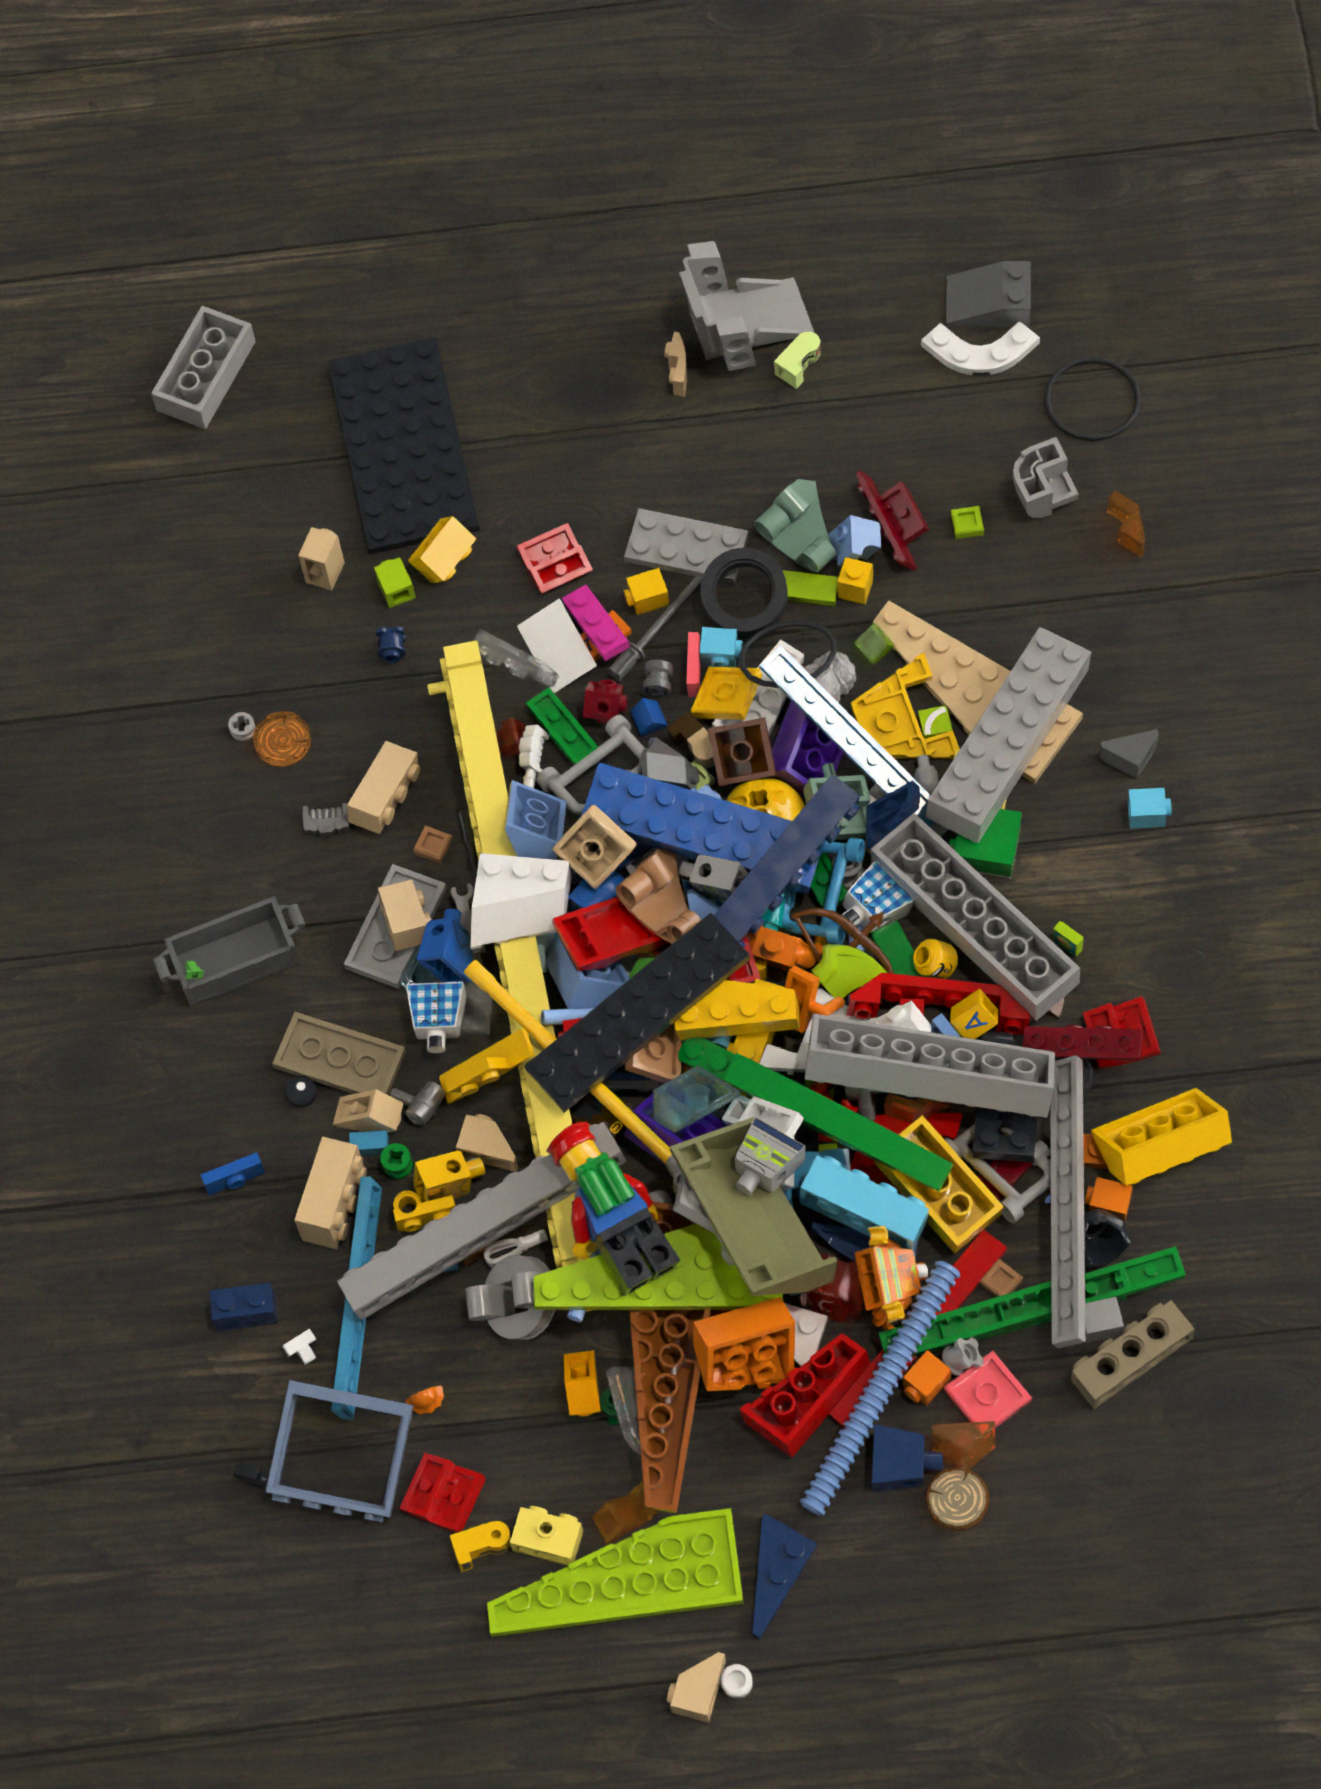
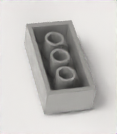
M201 306L151 393L156 410L206 429L256 342L251 324Z

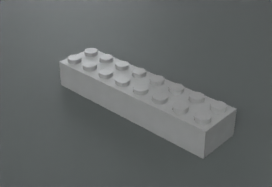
M1039 627L930 795L927 803L926 818L979 843L1088 672L1091 651Z
M915 813L871 848V863L877 861L915 899L913 905L995 983L1001 985L1036 1021L1080 984V967Z
M814 1014L808 1042L805 1079L814 1080L819 1083L839 1084L850 1088L858 1087L877 1092H889L908 1097L933 1099L938 1102H952L969 1107L977 1106L995 1109L1000 1112L1008 1111L1032 1117L1047 1118L1054 1091L1055 1052Z

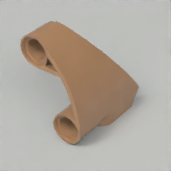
M658 848L635 867L637 870L616 887V894L627 910L639 922L657 936L673 944L699 923L701 918L688 909L678 876L676 853Z

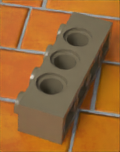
M1172 1300L1164 1306L1162 1303L1157 1304L1147 1313L1148 1317L1140 1323L1137 1321L1130 1323L1122 1331V1336L1116 1340L1112 1338L1106 1340L1098 1347V1353L1091 1358L1085 1356L1073 1365L1074 1370H1072L1071 1381L1093 1409L1193 1339V1326ZM1151 1330H1158L1163 1334V1337L1155 1340L1150 1338L1147 1333ZM1132 1347L1139 1354L1135 1357H1127L1123 1350ZM1102 1365H1109L1113 1368L1114 1372L1110 1375H1103L1098 1371V1368Z

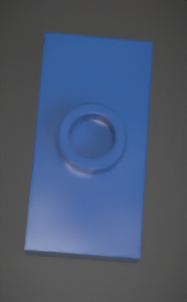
M256 1152L201 1174V1177L210 1196L227 1188H239L247 1180L265 1174V1170Z

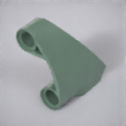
M797 479L779 494L773 501L774 503L754 521V525L757 531L781 553L804 568L818 573L836 556V551L831 544L824 524L816 481Z

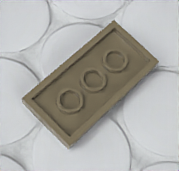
M294 1012L272 1065L275 1069L296 1076H305L312 1081L352 1094L377 1089L388 1095L406 1054V1048Z

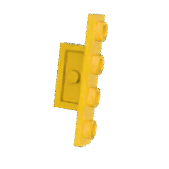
M519 1029L440 1075L439 1079L442 1088L445 1090L447 1104H452L466 1095L477 1092L480 1087L498 1080L501 1075L533 1058L535 1055L526 1029Z

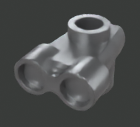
M844 1086L847 1100H858L859 1114L871 1121L876 1119L877 1107L873 1095L878 1094V1092L870 1089Z

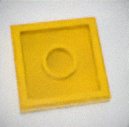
M708 667L690 712L695 718L745 720L759 684L748 680L739 667ZM747 668L753 676L762 678L763 673L760 668Z

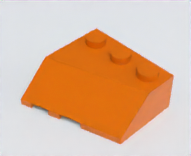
M781 1297L693 1322V1344L707 1391L741 1390L745 1385L757 1384L759 1389L768 1388L771 1384L781 1382L787 1377L786 1374L794 1369L795 1320Z

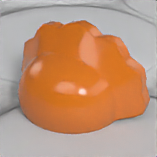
M432 1386L409 1396L405 1402L406 1404L413 1405V1411L420 1415L432 1413L435 1408L441 1406L442 1399L444 1398L443 1387Z

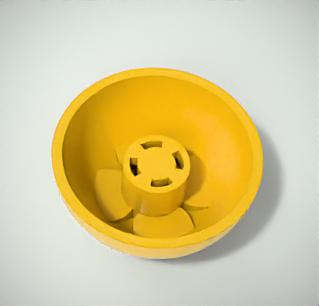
M768 777L743 782L725 800L791 821L805 807L799 794L790 785L781 780Z

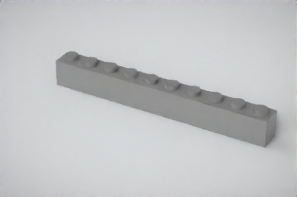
M605 1123L591 1125L590 1132L596 1137L595 1144L600 1153L606 1152L609 1158L616 1161L618 1166L627 1162ZM551 1154L537 1157L529 1164V1167L520 1172H513L507 1175L502 1183L494 1188L482 1190L475 1199L467 1204L455 1206L447 1216L440 1220L430 1221L423 1227L422 1231L413 1236L409 1235L400 1239L397 1242V1246L387 1252L382 1251L375 1254L370 1259V1262L362 1267L348 1270L343 1275V1278L337 1282L353 1311L363 1320L577 1192L578 1188H580L578 1182L571 1181L562 1167L555 1166Z

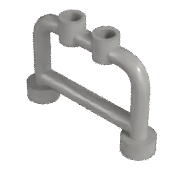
M623 715L614 716L608 721L605 729L611 738L565 773L560 775L554 767H547L536 778L537 784L544 792L552 791L557 798L565 800L566 808L576 815L583 813L585 804H579L564 787L621 744L625 743L639 758L638 765L632 770L626 771L642 775L641 753L646 748L630 732L631 724Z
M975 1124L953 1141L946 1138L945 1141L960 1158L963 1157L1006 1197L1001 1202L1004 1206L1002 1215L1010 1223L1014 1224L1024 1216L1023 1208L1051 1186V1161L1047 1158L1051 1155L1048 1146L1040 1140L1035 1143L1034 1163L1032 1165H1038L1043 1170L1044 1175L1025 1192L1019 1194L982 1158H972L973 1150L968 1144L974 1140ZM1007 1127L999 1129L1004 1134V1136H1008L1013 1133V1131Z

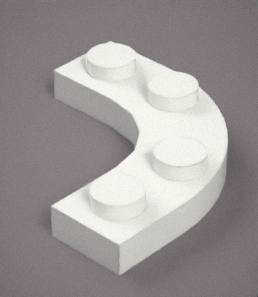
M1020 321L997 341L982 346L972 345L961 340L941 323L921 340V346L941 363L952 370L967 375H972V372H990V375L1003 372L1016 365L1040 343V337Z

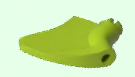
M842 944L822 946V959L811 970V974L820 978L819 985L822 984L834 998L837 996L844 998L851 991L865 985L881 972L887 973L867 953Z

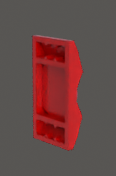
M618 896L552 919V924L578 971L605 968L626 956L635 953H649L669 943L639 922L627 910Z

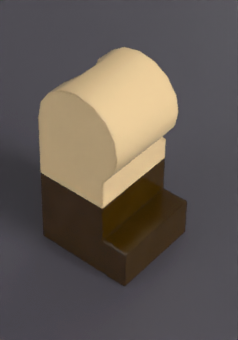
M690 711L667 727L669 739L675 746L683 742L693 753L694 760L704 768L715 766L709 733Z

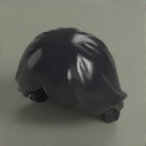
M1093 1209L1084 1213L1085 1264L1092 1269L1101 1265L1105 1266L1107 1262H1113L1114 1259L1120 1257V1254L1131 1243L1124 1221L1103 1209Z

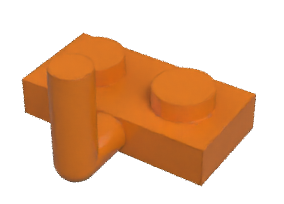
M794 966L788 971L785 988L795 990L798 999L800 1029L795 1030L803 1033L808 1028L812 1013L830 1016L845 1005V1001L842 997L837 996L824 1005L816 1002L820 978Z

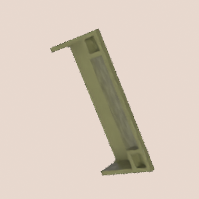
M754 1117L670 1146V1152L752 1296L807 1292L834 1281L837 1259L835 1256L826 1260L821 1258L780 1186L773 1192H768L757 1186L750 1196L742 1194L735 1187V1184L741 1177L735 1171V1157Z

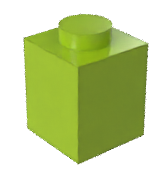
M400 557L394 560H385L379 566L374 567L377 582L389 608L416 598L413 584Z

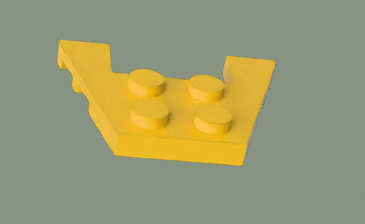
M925 653L916 656L908 665L896 670V673L882 683L879 682L850 704L855 720L894 759H917L920 755H928L929 759H954L955 751L960 750L953 730L926 739L923 738L905 688L930 681L933 678Z

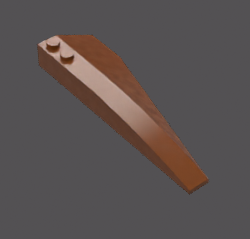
M652 1201V1205L655 1206L658 1213V1220H655L653 1213L650 1212L663 1234L696 1224L673 1211V1204ZM629 1310L645 1508L677 1513L701 1374L693 1344V1322L710 1317L711 1310Z

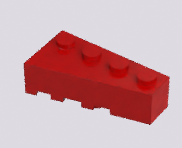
M841 1333L810 1356L808 1362L798 1369L795 1367L787 1373V1377L774 1387H768L761 1393L762 1396L751 1404L747 1403L739 1410L744 1423L793 1458L829 1415L830 1411L871 1364L867 1351Z

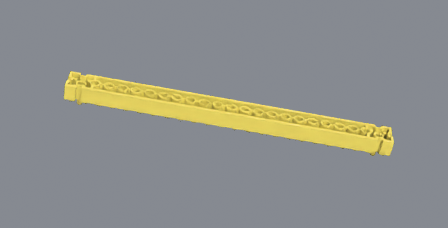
M478 641L443 647L445 658L440 659L444 681L428 684L427 687L429 695L445 692L447 695L478 860L480 853L517 856L505 831L508 793ZM536 936L508 939L509 942L501 944L494 942L502 987L541 1023V1011L550 1010ZM508 1014L511 1034L519 1029H524ZM543 1025L555 1037L553 1025ZM527 1032L535 1055L534 1057H536L545 1048ZM531 1058L520 1064L518 1070L534 1154L537 1158L550 1154L546 1152L548 1146L562 1130L572 1125L570 1109L563 1113L525 1070L524 1066L533 1059ZM576 1192L546 1210L557 1269L585 1260L577 1258L573 1254L575 1239L571 1225L572 1201L575 1199ZM586 1251V1253H587V1255H588V1258H590L591 1255H592V1252H587V1251Z

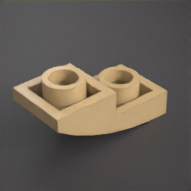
M674 332L672 341L666 343L664 358H667L669 362V383L673 384L674 395L685 397L687 387L685 348L680 333Z

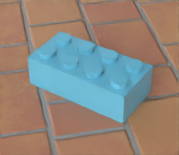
M816 1156L800 1188V1204L869 1237L871 1236L868 1231L869 1227L884 1225L888 1231V1238L899 1243L901 1248L914 1250L927 1222L929 1208L925 1207V1203L922 1200L913 1196L906 1198L897 1194V1189L889 1184L882 1182L878 1185L870 1181L867 1174L853 1169L851 1172L841 1167V1163L830 1156H825L824 1158Z

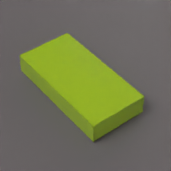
M783 570L788 589V601L835 607L839 577Z

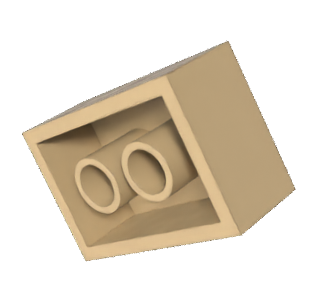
M322 1137L294 1220L302 1241L337 1249L340 1240H345L349 1227L346 1221L349 1212L354 1213L358 1196L355 1194L358 1185H360V1178L366 1177L367 1168L364 1167L363 1157H361L357 1145Z

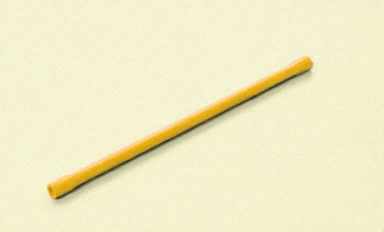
M477 960L468 965L463 973L482 991L493 998L541 1046L547 1048L556 1040ZM602 1082L590 1091L666 1165L672 1153L670 1152V1147Z

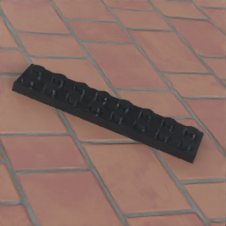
M712 913L708 914L524 1066L525 1070L561 1111L565 1113L751 959L750 954Z

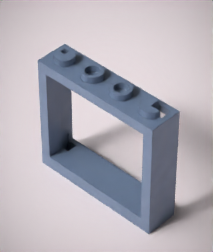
M289 1380L266 1492L273 1494L272 1500L290 1503L292 1497L304 1500L303 1506L321 1510L322 1504L334 1506L333 1512L352 1516L353 1510L365 1512L364 1519L383 1522L384 1516L391 1517L414 1406ZM298 1395L401 1416L383 1506L279 1485Z

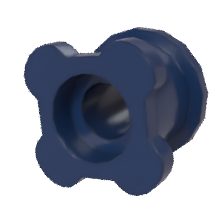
M395 626L393 628H378L376 630V636L379 637L378 643L380 644L377 655L387 663H396L406 654V650L403 647V643L406 642V636L403 635V627Z

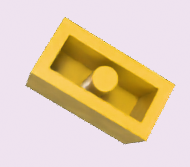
M453 516L440 518L408 561L431 583L446 582L454 575L456 571L454 567L457 563L464 560L471 553L472 548L470 546L476 538Z

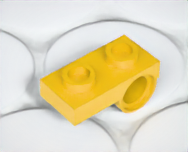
M413 1191L399 1193L393 1203V1213L399 1232L403 1230L414 1232L430 1221L440 1220L447 1216L455 1207L453 1196L450 1195L421 1203L419 1196ZM412 1204L416 1206L415 1210L411 1213L402 1212L403 1207Z

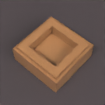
M425 825L413 849L414 854L441 864L453 840L452 835Z
M998 1259L980 1280V1286L993 1296L999 1297L1014 1292L1022 1283L1023 1277Z

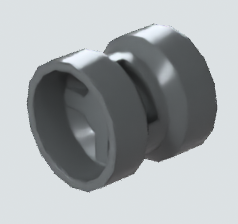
M655 659L647 661L644 669V674L647 677L643 681L642 692L652 698L668 697L671 694L669 679L673 676V665L664 660Z

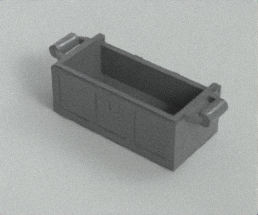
M273 896L165 938L164 941L167 949L160 956L154 958L153 963L161 982H181L191 1007L301 964L292 937L300 929H303L306 924L297 904L278 905L276 897ZM288 911L294 926L293 929L288 930L282 912ZM169 956L177 974L172 976L165 960ZM186 961H195L197 967L204 970L201 979H185L187 972L185 969Z

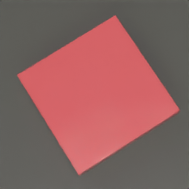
M994 1351L983 1357L984 1363L981 1367L971 1366L944 1387L946 1394L982 1438L1032 1401V1397Z

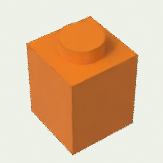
M1097 1177L1095 1186H1088L1084 1204L1089 1205V1211L1103 1209L1114 1214L1125 1223L1133 1186H1126L1123 1183Z
M927 1350L904 1375L903 1387L905 1388V1394L914 1402L918 1403L921 1401L928 1406L951 1380V1369Z

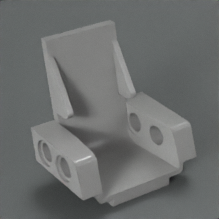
M710 241L687 244L690 256L683 259L685 271L679 272L690 316L706 361L723 355L729 371L756 366L752 347L794 339L803 332L814 333L794 277L782 280L739 278L736 280L737 288L729 290L716 243Z

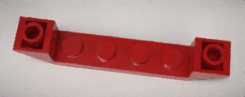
M883 972L850 994L846 1016H855L859 1019L876 1018L880 999H886L890 1002H899L900 999H924V1005L933 1004L951 1008L978 989H981L998 1009V1024L996 1025L995 1032L1024 1035L1025 1026H1028L1030 1021V1013L1001 985Z

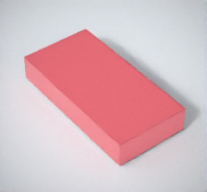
M688 632V697H696L700 689L701 641L698 632Z

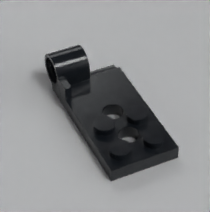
M987 1031L983 1034L982 1041L1013 1045V1033ZM977 1107L972 1158L1034 1163L1037 1116L1032 1117L1021 1113L1000 1112L995 1109ZM1007 1127L1010 1128L1013 1131V1133L1011 1135L1004 1136L999 1134L998 1130L1000 1128Z

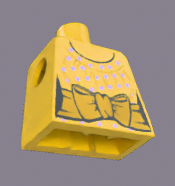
M461 1151L450 1152L415 1162L413 1186L421 1203L450 1195L453 1196V1199H457L470 1192L471 1179L484 1175L485 1167L480 1157L465 1161Z

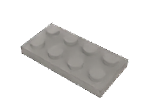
M639 508L624 560L626 563L655 569L659 568L660 570L696 577L704 575L709 564L720 554L731 549L746 547L749 533L748 530ZM740 567L726 573L720 582L735 585Z
M392 864L381 887L413 880L416 891L421 890L424 897L425 907H422L423 913L429 912L432 920L447 889L446 883ZM379 893L344 962V967L349 971L399 989L420 945L398 951L394 950L380 907Z

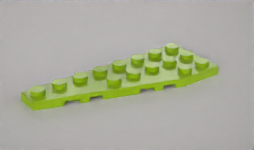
M731 1508L666 1517L658 1521V1524L645 1530L641 1529L633 1533L631 1537L614 1545L612 1543L568 1564V1567L555 1573L551 1572L524 1588L519 1587L488 1602L487 1606L491 1637L744 1604Z

